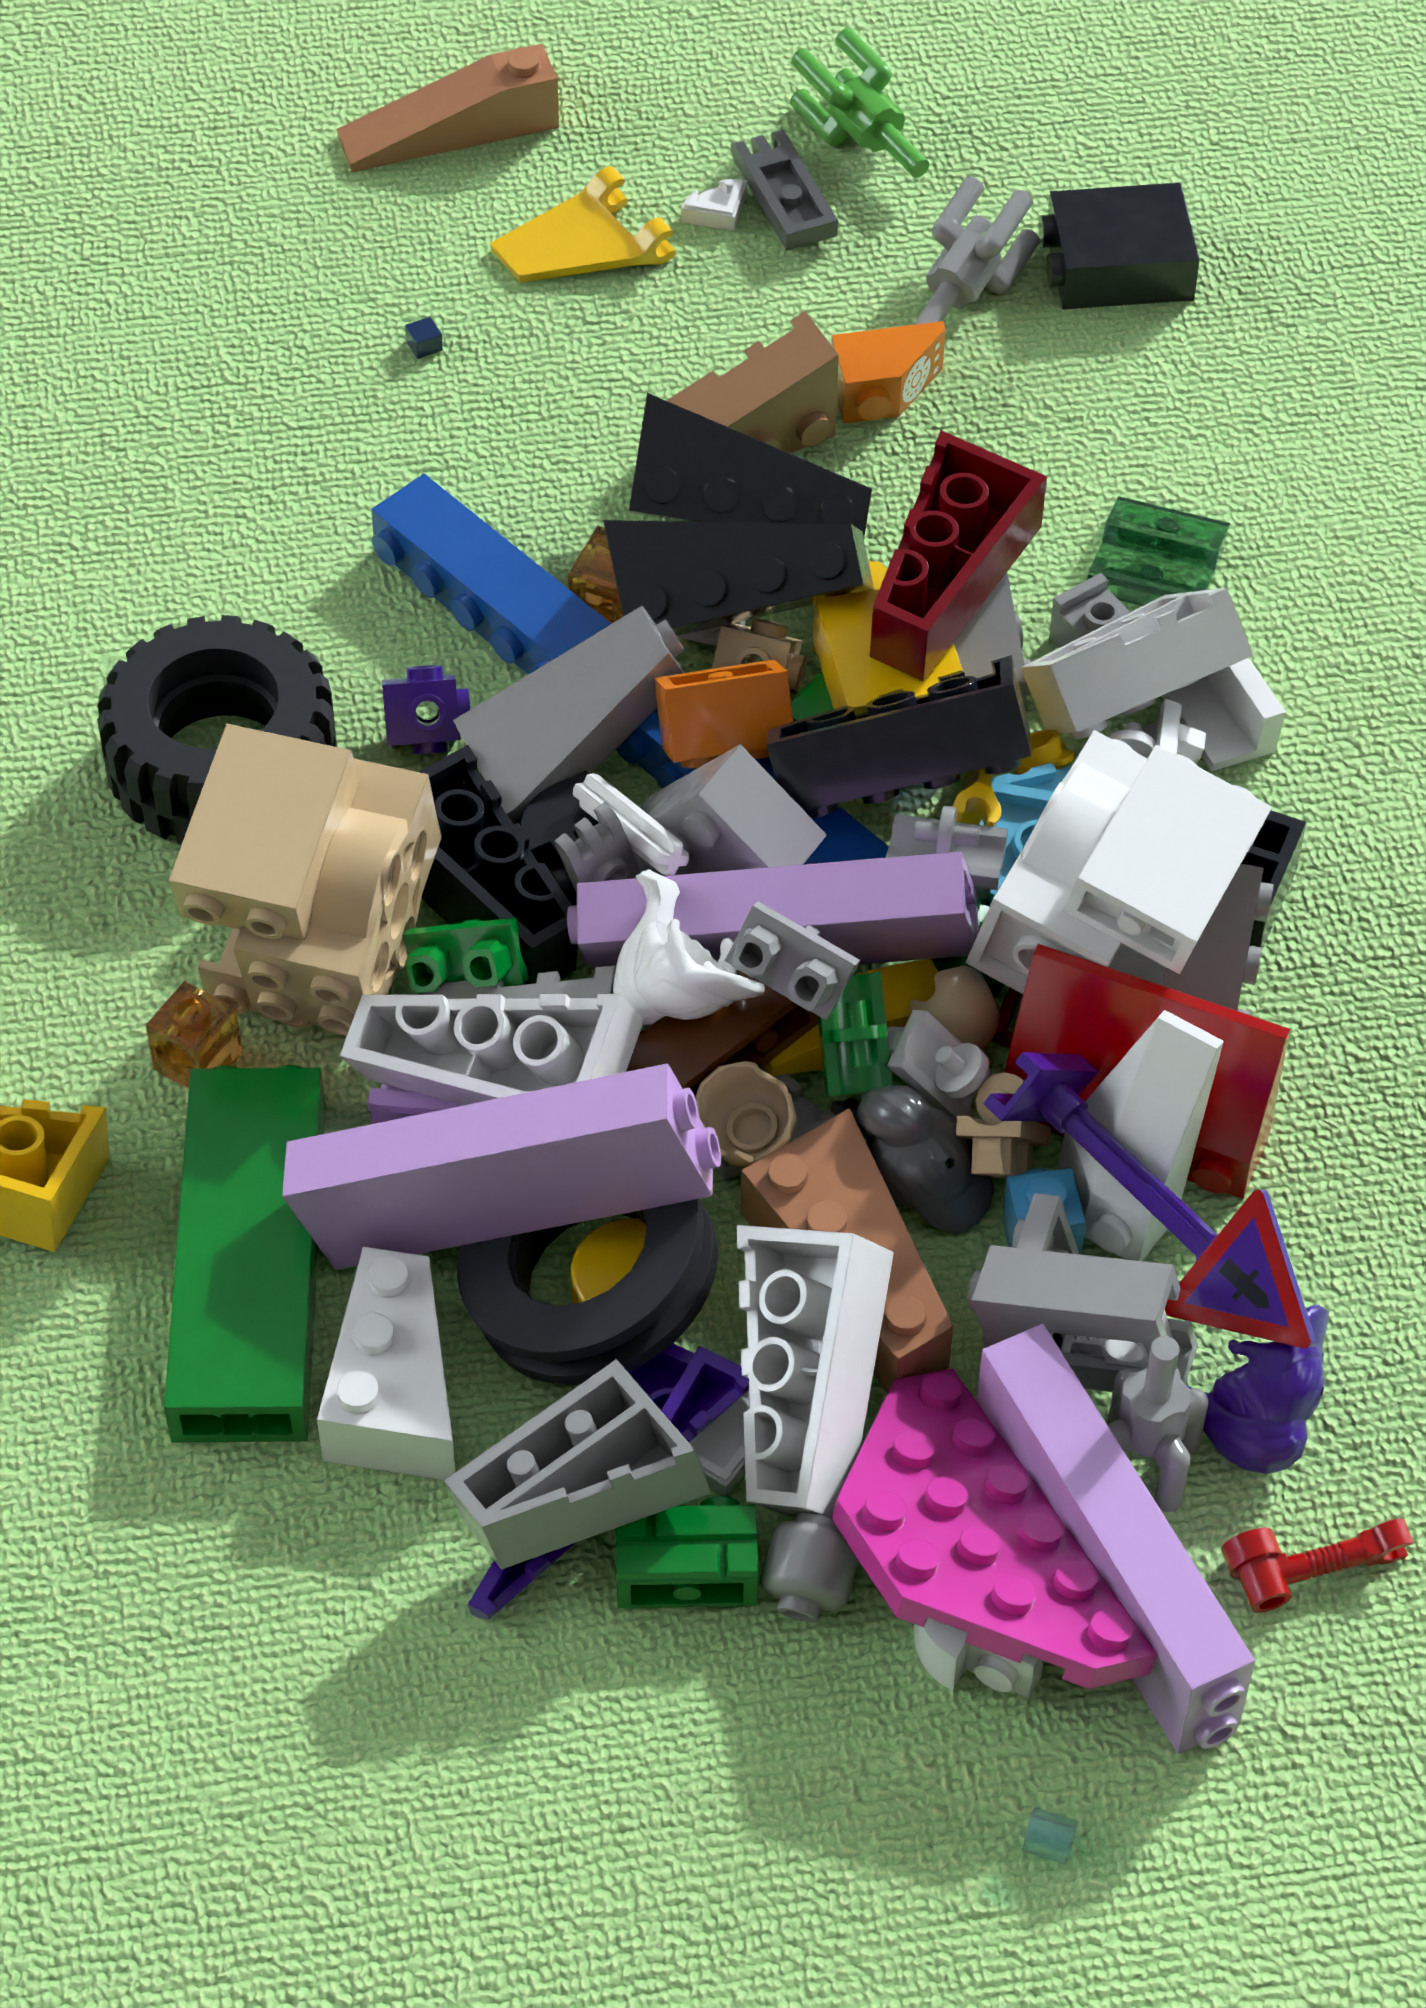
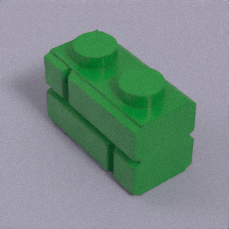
M717 1496L702 1501L699 1506H675L617 1527V1609L757 1606L756 1506L740 1505L736 1499Z

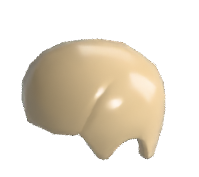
M959 966L936 973L934 977V995L925 1002L916 999L911 1000V1013L913 1010L928 1011L962 1044L971 1043L983 1050L997 1032L1000 1012L998 1004L981 971L968 966Z
M742 1061L718 1066L700 1083L695 1097L699 1118L705 1128L712 1127L715 1130L723 1161L746 1168L792 1141L798 1117L791 1094L788 1093V1089L783 1081L764 1072L756 1063Z

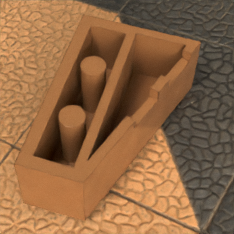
M804 311L790 320L794 329L765 348L760 341H757L744 350L748 359L719 378L714 371H711L666 401L785 452L793 453L808 446L818 445L824 440L835 436L839 354L807 312Z

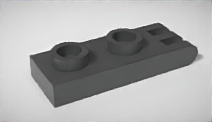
M783 129L771 133L773 148L770 147L764 135L752 137L751 148L753 154H751L743 140L731 143V154L735 164L744 179L747 180L748 186L786 251L837 237L838 219Z

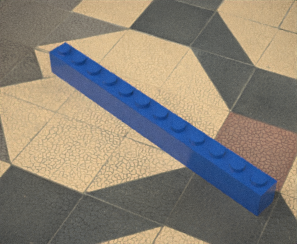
M425 473L371 509L373 525L372 545L379 558L389 566L395 565L413 580L417 589L428 598L434 597L452 612L457 622L463 628L477 632L492 645L502 660L507 663L516 664L528 675L612 624ZM657 708L616 749L625 761L630 764H638L654 777L661 789L697 769L684 768L681 766V762L674 763L662 750ZM770 757L755 759L776 781ZM840 806L833 813L811 818L827 836L804 864L886 858L889 846Z

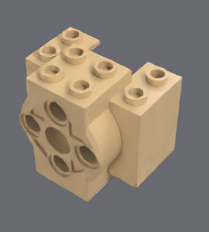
M226 723L168 880L180 917L189 918L206 925H221L232 928L220 963L200 960L198 965L209 1001L219 1008L235 1014H245L248 1010L260 1012L270 1019L280 1021L292 1027L304 1028L309 1024H313L335 1034L347 1035L362 995H388L390 987L395 982L400 970L406 965L407 953L403 934L408 929L416 928L422 893L441 840L428 774L355 759L351 750Z

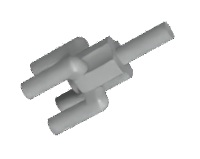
M968 176L964 179L933 225L932 235L944 247V250L926 275L927 285L935 293L913 325L943 321L952 307L964 309L968 303H975L985 286L998 295L1005 294L1010 289L1040 243V237L1037 233L1030 229H1023L1001 261L1000 252L1033 204V199L1027 192L1015 190L992 225L985 217L976 215L972 218L966 229H963L960 225L984 191L983 184L977 178Z
M1161 1336L1156 1338L1151 1344L1147 1368L1137 1372L1133 1369H1123L1115 1376L1107 1425L1124 1452L1131 1450L1141 1456L1154 1457L1161 1468L1155 1502L1162 1511L1174 1512L1182 1504L1190 1465V1455L1195 1454L1200 1447L1208 1408V1397L1204 1391L1198 1388L1189 1389L1183 1383L1179 1375V1369L1176 1368L1180 1350L1179 1345L1173 1338Z

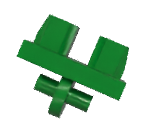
M517 918L488 921L473 919L459 924L411 928L403 934L407 953L405 964L411 990L416 995L436 992L444 983L467 981L475 988L496 986L501 980L504 983L503 987L524 985L529 979L528 970L520 952Z
M881 972L852 975L832 1015L827 1020L817 1015L826 1096L863 1093L877 1087L893 1085L892 1070L887 1066L890 1060Z

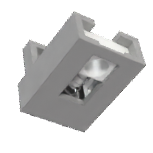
M1034 1193L1026 1219H1020L1016 1223L1012 1247L990 1245L982 1270L975 1271L969 1283L968 1303L971 1311L977 1314L983 1330V1344L985 1348L1044 1324L1084 1389L1112 1392L1114 1379L1119 1371L1133 1369L1137 1372L1147 1368L1151 1344L1156 1338L1161 1336L1171 1337L1178 1343L1180 1350L1176 1368L1179 1369L1180 1378L1186 1385L1198 1347L1191 1321L1168 1319L1165 1312L1167 1299L1178 1300L1181 1290L1174 1266L1171 1264L1080 1255L1060 1196Z

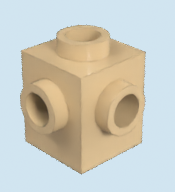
M753 618L751 627L735 623L721 626L712 669L758 662L759 656L763 661L775 659L788 671L791 693V690L798 692L802 685L807 657L799 655L803 640L786 636L788 626L773 621Z

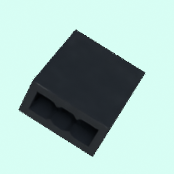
M1181 182L1050 191L1048 214L1039 215L1038 233L1041 248L1050 249L1046 264L1047 280L1049 287H1058L1062 310L1194 301L1200 259Z

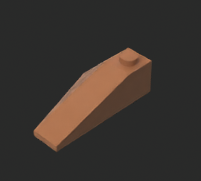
M543 44L519 47L509 51L490 54L337 128L338 139L351 172L556 129L559 128L558 78Z

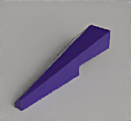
M673 1343L654 1359L628 1372L689 1443L749 1390V1378L742 1376V1367L701 1346L693 1353ZM575 1543L501 1569L493 1561L467 1604L471 1615L481 1619H491Z

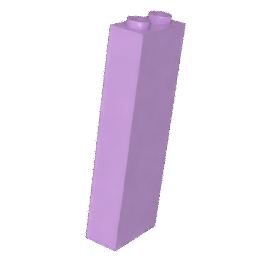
M962 852L664 876L676 882L680 891L676 899L673 920L677 919L680 921L679 930L686 933L690 939L697 940L704 949L709 950L712 958L717 962L721 956L720 946L722 940L729 938L734 943L750 909L758 901L804 928L810 925L821 932V938L859 959V964L969 956L979 933L977 893ZM637 878L577 883V905L569 906L567 911L568 934L571 944H578L584 964H591L594 971L596 967L614 965L616 969L618 956L624 942L645 913L647 899L644 888Z
M667 1063L288 1141L286 1145L282 1197L334 1269L339 1270L358 1266L363 1247L420 1254L710 1197L713 1192V1168L719 1167L721 1164V1150L715 1130L712 1127L705 1128L699 1118L698 1107L692 1090L690 1088L682 1089Z
M1038 1325L982 1349L976 1402L1157 1653L1151 1674L1133 1678L1132 1680L1177 1754H1180L1199 1744L1201 1748L1208 1749L1225 1742L1240 1726L1255 1664L1252 1654L1045 1325Z

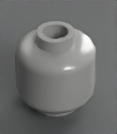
M800 1512L796 1514L794 1521L783 1522L774 1530L760 1576V1583L768 1594L779 1600L777 1606L779 1613L801 1621L817 1622L820 1612L839 1611L846 1605L859 1560L831 1518L814 1513Z

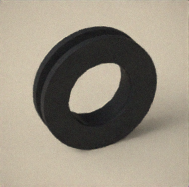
M695 1199L619 1214L631 1218H639L646 1224L644 1248L631 1271L609 1291L583 1303L555 1306L534 1300L529 1293L532 1271L545 1248L566 1229L581 1222L461 1245L457 1261V1280L462 1301L469 1315L497 1355L510 1367L532 1379L560 1385H579L616 1359L627 1372H630L654 1359L672 1345L692 1324L708 1298L717 1270L718 1241L712 1219L702 1201Z

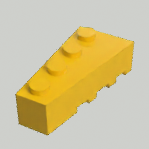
M23 1099L21 1107L0 1105V1236L56 1252L110 1159L106 1107L82 1105L80 1113L53 1111L50 1109L49 1101Z

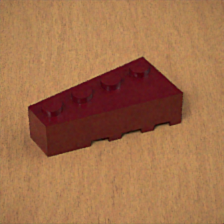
M940 430L929 466H926L920 482V492L913 509H910L900 544L898 549L894 550L873 605L869 657L921 681L927 678L1042 527L1047 485L1046 475Z

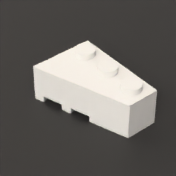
M1220 588L1164 595L1020 668L1045 730H1056L1059 734L1071 733L1073 739L1077 740L1091 736L1094 730L1100 732L1108 726L1106 720L1121 713L1122 715H1127L1147 708L1156 702L1155 698L1173 690L1189 686L1205 676L1253 656L1228 589Z
M369 1247L362 1248L317 1417L323 1461L445 1480L456 1472L428 1256Z

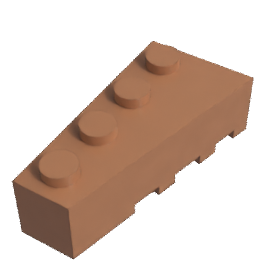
M850 1108L784 1145L774 1153L741 1170V1215L750 1226L854 1233L894 1252L873 1375L887 1392H889L893 1381L896 1379L949 1369L953 1324Z

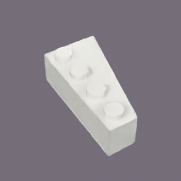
M477 994V999H447L444 995H362L340 1057L368 1080L449 1102L468 1105L624 1073L627 1071L644 1018L621 994H597V998H569L566 994H540V998L506 999L502 994Z
M737 1225V1249L744 1251L745 1280L739 1281V1308L747 1311L748 1348L741 1349L742 1376L749 1378L750 1409L743 1413L746 1501L787 1516L795 1517L797 1513L806 1512L832 1518L837 1497L861 1447L894 1252L854 1233Z

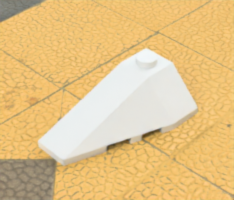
M1164 1010L1085 1102L1088 1104L1087 1111L1181 1200L1224 1041ZM1065 1132L1058 1160V1168H1072L1086 1222L1084 1237L1096 1243L1105 1251L1114 1253L1125 1260L1143 1261L1167 1231V1228L1078 1142Z

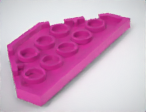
M950 1368L894 1380L837 1497L831 1519L895 1616L922 1627L925 1626L927 1619L930 1618L968 1632L965 1643L1021 1663L1023 1655L1027 1654L1064 1668L1063 1680L1087 1689L1151 1674L1157 1653L954 1369Z

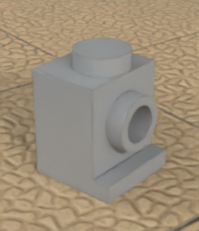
M1102 573L1053 598L1049 638L1059 648L1130 613L1107 588L1108 579Z

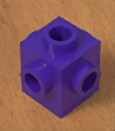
M425 665L406 668V678L382 680L387 746L412 744L413 754H432L449 751L448 741L461 740L460 733L453 720L470 710L468 688H456L455 674L443 675L442 665ZM424 701H431L439 709L433 717L424 718L416 712L417 706Z

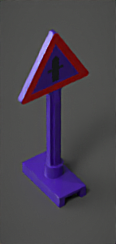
M1022 1052L1015 1063L1028 1075L1026 1080L1015 1094L991 1093L983 1104L1001 1121L1049 1122L1059 1133L1067 1132L1195 1255V1264L1179 1282L1181 1290L1178 1300L1167 1299L1165 1306L1166 1315L1300 1348L1313 1347L1316 1339L1269 1193L1264 1189L1254 1190L1220 1233L1216 1234L1087 1111L1088 1104L1080 1095L1099 1071L1082 1055Z

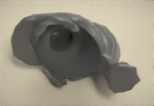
M889 1085L867 1091L862 1096L860 1103L854 1097L844 1101H832L831 1112L835 1116L850 1108L864 1139H867L866 1144L896 1207L916 1210L931 1227L954 1235L977 1225L988 1212L994 1193L991 1176L971 1174L973 1141L956 1136L957 1121L944 1111L930 1106L928 1101L921 1097L918 1092L909 1086Z

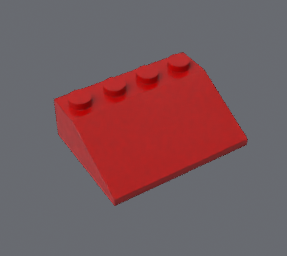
M1038 944L1033 953L1004 1072L1017 1075L1026 1080L1028 1075L1015 1063L1022 1052L1082 1055L1099 1071L1080 1095L1086 1101L1164 1010L1206 1031L1224 1042L1187 1180L1195 1182L1206 1191L1217 1194L1227 1193L1244 1199L1269 1139L1290 1028ZM1038 1122L1050 1126L1051 1133L1064 1137L1065 1133H1059L1049 1122Z

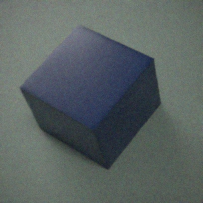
M431 316L405 325L406 342L417 359L443 351L442 334Z

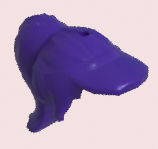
M1311 1305L1306 1308L1316 1339L1315 1345L1311 1348H1300L1275 1341L1258 1343L1250 1340L1239 1342L1235 1339L1229 1341L1228 1349L1233 1354L1247 1356L1249 1362L1216 1379L1209 1393L1205 1392L1208 1397V1408L1203 1431L1215 1449L1231 1463L1248 1471L1270 1474L1288 1469L1302 1457L1307 1442L1306 1421L1318 1407L1325 1384L1323 1370L1324 1353L1322 1348L1327 1331L1329 1311L1320 1305Z

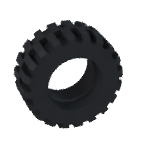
M221 615V621L205 622V616L187 619L188 625L175 629L172 624L156 630L153 633L154 639L146 642L144 639H141L126 652L127 662L119 660L107 675V684L100 691L97 703L99 713L97 723L108 784L113 796L121 801L122 810L133 821L139 824L144 821L147 831L165 840L169 835L176 836L177 843L182 845L217 748L192 747L171 739L181 729L196 721L215 716L244 717L264 725L265 727L260 731L337 747L332 693L329 680L323 676L322 665L314 654L308 650L303 651V643L284 631L279 636L276 635L275 627L255 619L252 625L242 623L239 616Z

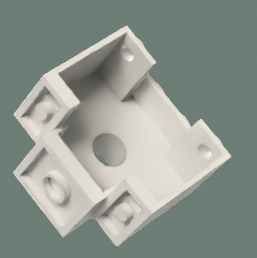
M1094 730L1063 781L1056 787L1023 850L993 898L965 963L1023 994L1033 953L1037 945L1041 944L1163 986L1166 967L1178 974L1181 973L1246 853L1249 852L1272 806L1255 798L1247 789L1231 785L1197 767L1192 760L1183 755L1173 754L1155 745L1147 759L1136 753L1126 743L1110 739Z

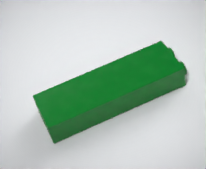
M220 1065L214 1068L190 1069L164 1401L171 1443L308 1441L318 1245L282 1197L287 1142L324 1134L326 1101L321 1067L304 1068L298 1065H283L278 1068H238L231 1065Z

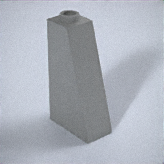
M641 606L453 720L465 744L469 745L478 759L477 766L484 780H491L502 796L501 806L513 824L519 823L521 826L526 807L537 794L547 787L586 770L589 774H592L657 708L655 677L684 673L676 656L685 650L666 619L656 625L644 607Z

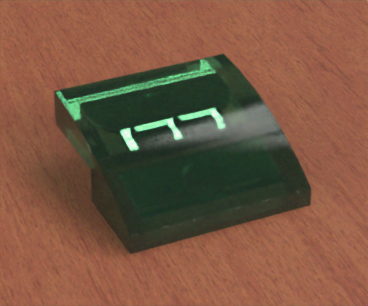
M1118 496L1105 523L1102 544L1089 569L1087 580L1102 573L1108 579L1107 588L1119 601L1144 606L1164 595L1211 590L1231 523Z

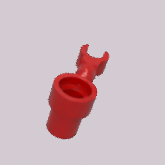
M1398 1518L1364 1530L1356 1537L1286 1556L1285 1553L1281 1552L1271 1528H1256L1240 1533L1226 1541L1221 1547V1552L1231 1577L1240 1579L1252 1611L1262 1613L1281 1607L1292 1598L1288 1585L1309 1580L1311 1577L1316 1578L1330 1572L1333 1573L1336 1570L1340 1571L1343 1568L1347 1569L1362 1564L1366 1566L1389 1564L1399 1561L1408 1556L1405 1547L1414 1544L1405 1520Z

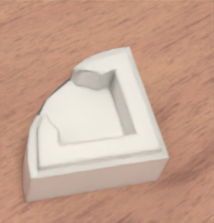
M726 179L719 181V187L706 190L698 194V191L693 192L687 197L681 207V222L735 231L747 196V180Z

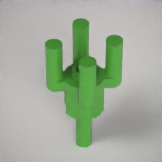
M851 28L841 30L836 36L835 43L863 71V74L859 77L849 68L842 69L834 77L806 48L799 49L793 54L791 65L831 104V115L805 89H799L791 96L790 105L829 145L839 146L850 135L862 148H869L873 153L886 149L914 178H919L927 172L929 161L899 132L904 126V113L883 92V89L892 77L890 67Z

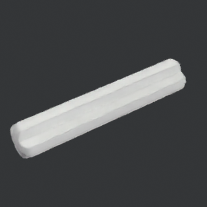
M587 774L583 783L575 784L573 796L579 800L580 807L598 821L594 809L603 802H606L617 814L631 849L662 875H675L679 866L687 865L689 853L683 849L682 841L600 775Z

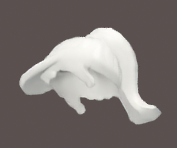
M649 869L636 875L638 882L644 888L647 899L646 909L640 922L624 942L618 956L613 978V993L621 994L644 1018L643 1025L653 1024L664 1016L684 1020L698 1019L715 1013L723 1006L728 1007L734 1001L764 994V984L739 976L736 972L737 969L724 961L733 945L731 939L725 938L722 940L720 946L721 956L717 962L712 958L709 950L704 949L697 940L690 939L686 933L679 930L680 921L677 919L673 920L676 899L680 893L676 882Z

